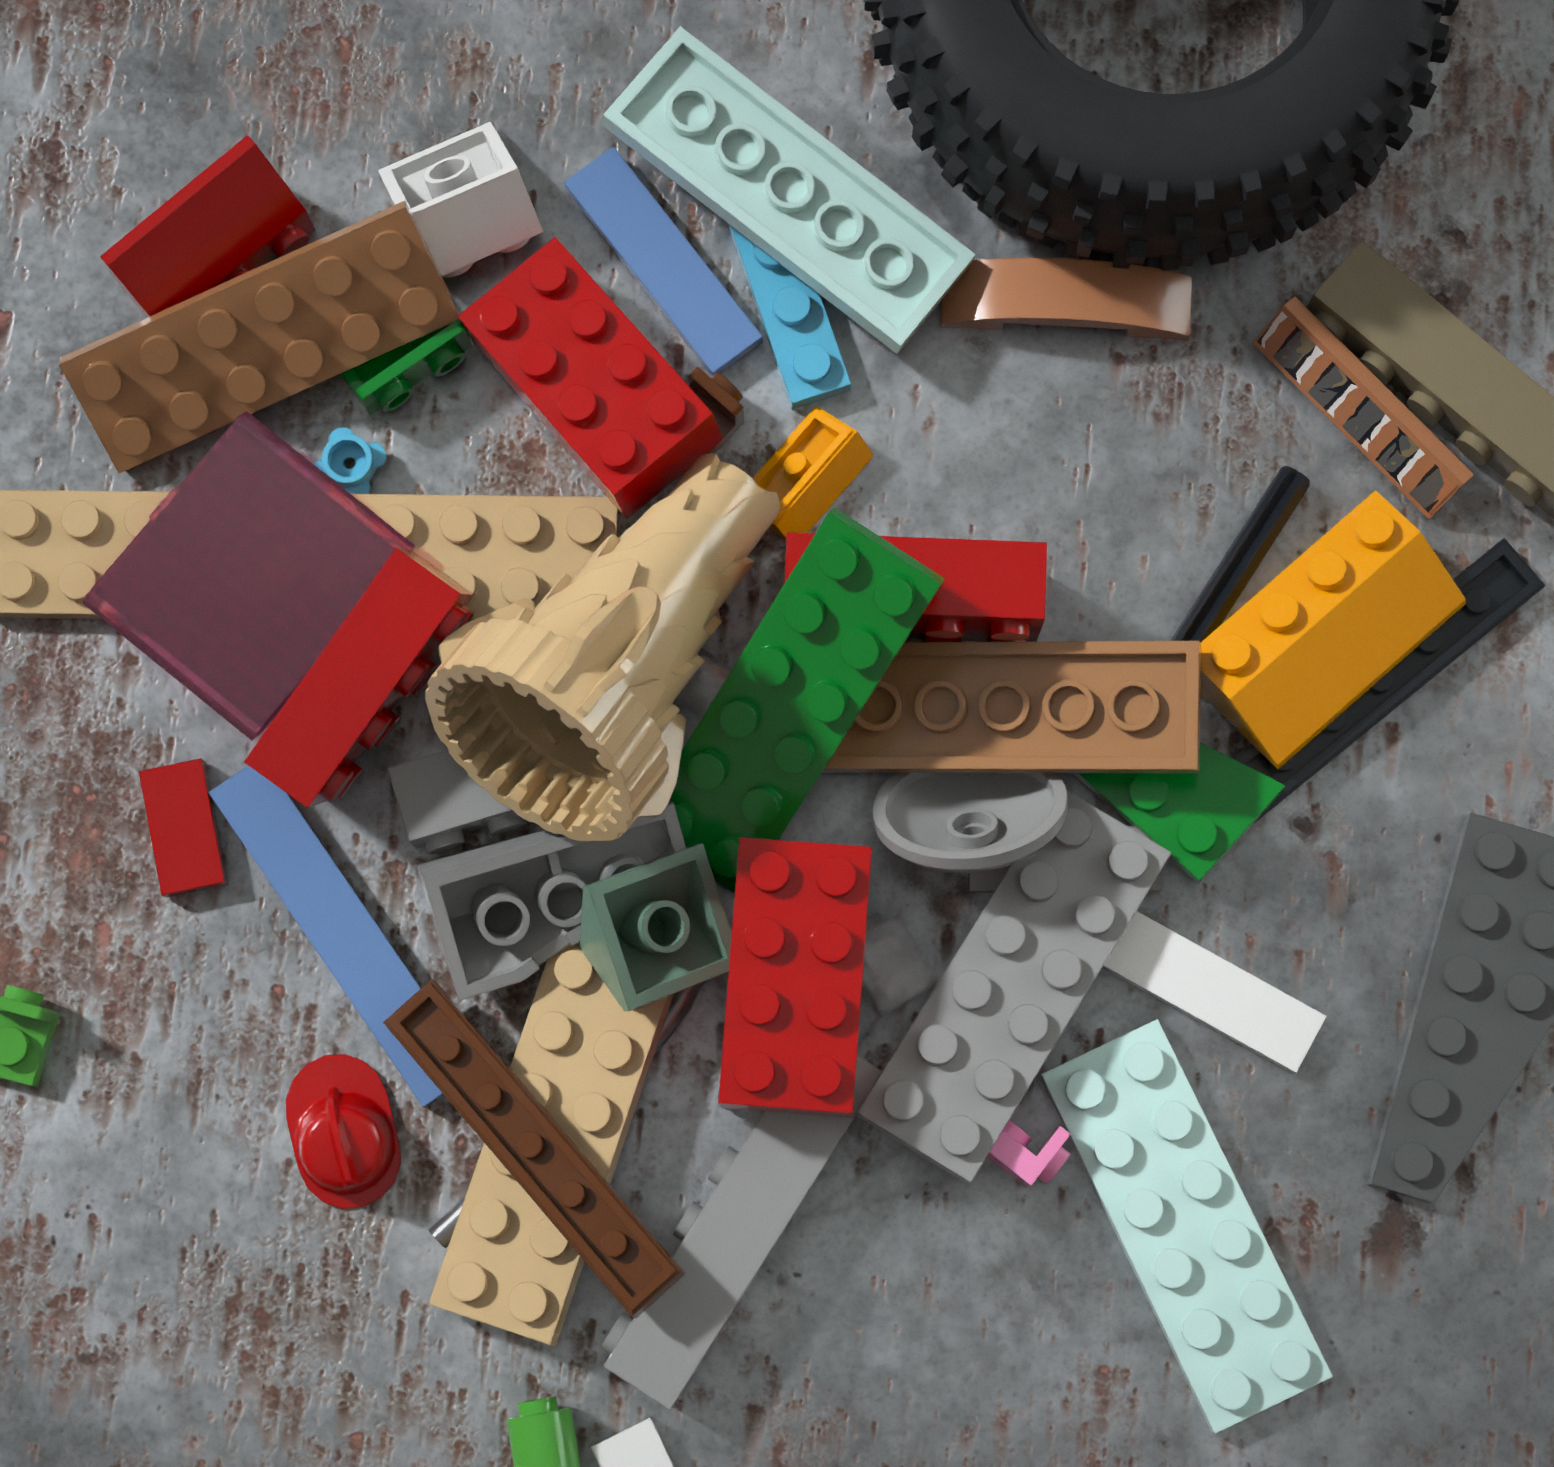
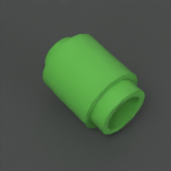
M556 1396L517 1403L519 1416L506 1419L513 1466L581 1467L572 1407L558 1409Z

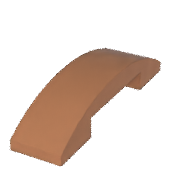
M996 258L973 260L972 264L942 299L941 327L1003 330L1004 323L1127 329L1126 337L1189 340L1192 276L1130 264L1129 269L1114 268L1113 262L1068 258Z

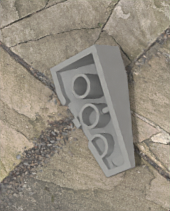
M670 801L662 814L657 817H637L620 838L612 841H577L569 839L562 834H554L545 830L476 846L416 864L432 921L458 1000L460 1001L522 982L540 969L539 965L568 945L574 946L578 943L581 936L584 886L686 848L674 803Z

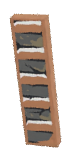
M1293 297L1282 306L1252 342L1428 519L1435 515L1474 475L1296 297Z

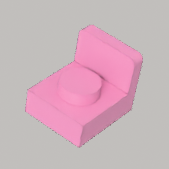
M1009 1120L987 1158L1025 1188L1031 1186L1037 1177L1045 1184H1048L1071 1154L1062 1147L1070 1133L1061 1126L1057 1127L1034 1155L1026 1148L1032 1140L1031 1137Z

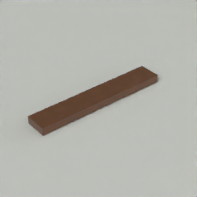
M431 979L383 1022L631 1317L638 1318L686 1274L437 982Z

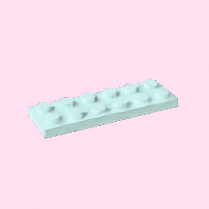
M681 26L603 114L601 124L603 127L896 354L922 325L975 258V253Z
M1156 1019L1041 1074L1040 1078L1065 1130L1070 1133L1069 1138L1211 1432L1216 1434L1333 1377L1159 1020Z

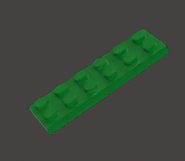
M835 507L828 512L682 749L677 783L670 801L674 803L685 846L689 847L697 843H703L715 881L734 893L739 837L780 840L945 580V578Z

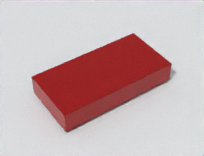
M199 758L139 771L161 895L167 898L228 885L213 800L208 793L211 789L205 761Z

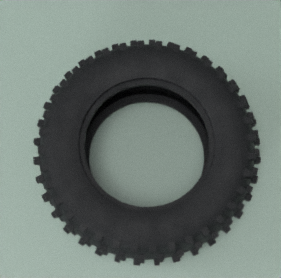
M864 0V10L871 11L873 20L881 21L883 25V31L871 35V50L873 58L879 59L881 66L893 65L895 71L894 79L887 82L886 91L897 110L910 107L912 112L908 118L913 125L912 139L921 151L932 146L936 148L932 157L940 168L943 169L941 176L952 188L964 180L965 184L962 191L972 201H977L981 197L977 206L980 212L991 219L1001 210L998 221L1009 228H1013L1019 221L1022 223L1019 237L1031 243L1037 238L1039 239L1038 243L1052 249L1058 240L1067 243L1064 256L1080 260L1081 256L1087 260H1099L1101 252L1113 254V267L1129 269L1130 264L1145 266L1147 258H1160L1161 269L1166 271L1178 270L1179 267L1192 266L1196 255L1207 253L1211 266L1226 263L1229 261V257L1247 254L1250 241H1252L1258 253L1275 246L1276 239L1281 244L1292 239L1297 226L1303 232L1318 223V213L1326 219L1338 211L1341 205L1357 192L1355 181L1365 189L1371 185L1381 169L1380 166L1389 156L1386 145L1400 151L1413 131L1408 126L1413 116L1410 105L1426 110L1437 88L1436 85L1431 83L1433 72L1429 70L1428 63H1444L1448 57L1452 39L1448 38L1449 26L1440 23L1441 16H1452L1459 0H1302V31L1279 56L1249 76L1228 85L1206 91L1182 94H1162L1126 88L1101 79L1084 70L1050 43L1034 23L1022 0Z

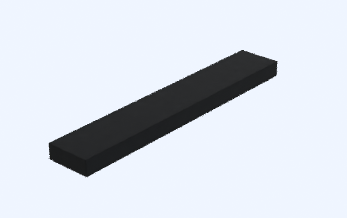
M1505 538L1453 579L1466 598V604L1282 767L1277 769L1252 744L1248 745L1233 758L1285 785L1284 791L1257 821L1546 586Z

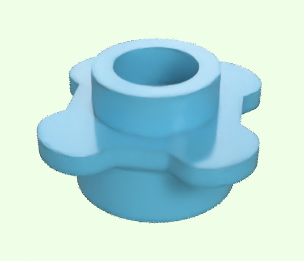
M338 428L329 435V442L323 449L322 459L316 461L313 466V475L318 483L322 485L332 483L344 489L346 494H369L371 491L369 482L375 470L384 466L387 455L381 444L377 442L367 444L362 438L354 435L350 429ZM349 458L354 459L356 462L352 469L344 467V462Z

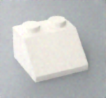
M491 121L378 170L393 205L406 201L427 247L444 278L458 276L466 272L474 262L494 253L515 251L523 247L531 237L543 232L520 172Z

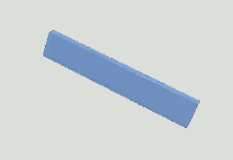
M246 766L208 792L420 1104L427 1108L444 1096L383 1023L417 993L421 986L290 795L250 766Z

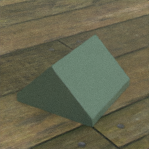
M703 843L694 844L583 887L580 949L624 1011L634 1010L729 972L732 931Z

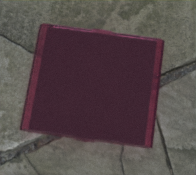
M245 411L237 417L176 490L173 488L160 501L157 508L149 516V522L86 594L83 604L253 741L279 713L395 548L414 550L415 545L249 412Z

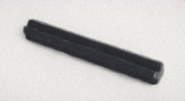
M1289 466L1280 468L1170 641H1200L1201 643L1223 623L1310 486V480L1304 474Z

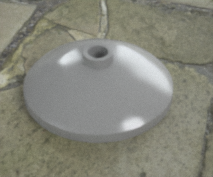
M895 773L879 789L873 803V819L876 833L889 850L920 867L949 873L984 872L1020 862L1039 851L1051 841L1064 825L1068 814L1067 790L1058 773Z

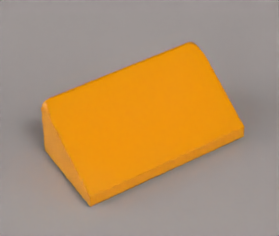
M815 406L752 478L760 488L768 492L777 493L780 501V512L769 529L785 542L787 532L808 533L873 456L872 451L858 431Z

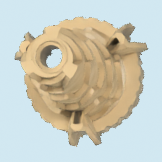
M704 454L690 466L669 494L652 505L620 538L614 533L607 537L573 579L564 573L536 608L534 601L525 598L467 622L448 635L439 645L441 665L427 683L429 687L425 690V701L435 732L441 742L447 746L449 754L457 764L462 766L470 778L480 787L486 789L503 806L509 807L518 816L538 824L544 830L554 834H562L569 839L577 841H612L620 838L637 817H657L661 815L668 806L677 783L687 719L682 714H677L680 709L672 703L705 661L697 654L722 623L719 608L755 564V561L747 556L780 512V501L777 493L768 492L760 488L746 472L732 464L720 461L717 454Z

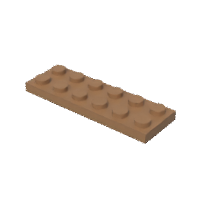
M402 201L66 354L60 358L59 366L118 473H122L459 320L458 315L460 313L406 201Z
M1200 641L905 642L822 773L1200 774Z

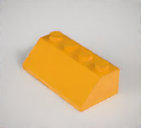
M1375 490L1200 643L1201 695L1279 769L1466 604V598L1421 531Z

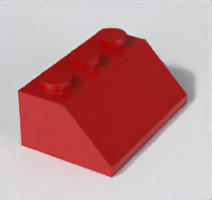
M247 135L103 253L100 258L126 295L148 318L306 246L310 239L309 235L315 231V228L306 209L258 146Z

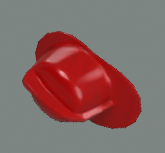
M346 1054L324 1055L306 1064L292 1080L286 1097V1120L299 1172L308 1190L323 1203L342 1209L364 1207L382 1198L395 1183L401 1165L400 1142L387 1091L379 1074L363 1060Z

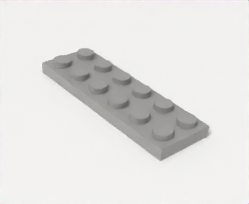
M1067 791L1068 814L1064 825L1056 836L1039 851L1010 866L857 1112V1117L969 1186L1171 855L1170 851Z

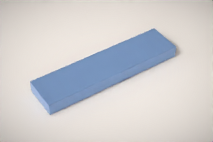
M614 146L564 181L565 190L711 376L715 372L721 374L763 343L761 333Z

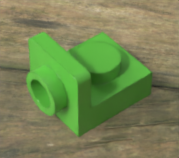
M6 985L3 997L0 996V1078L38 1088L60 1015L59 1012L41 1007L45 995Z

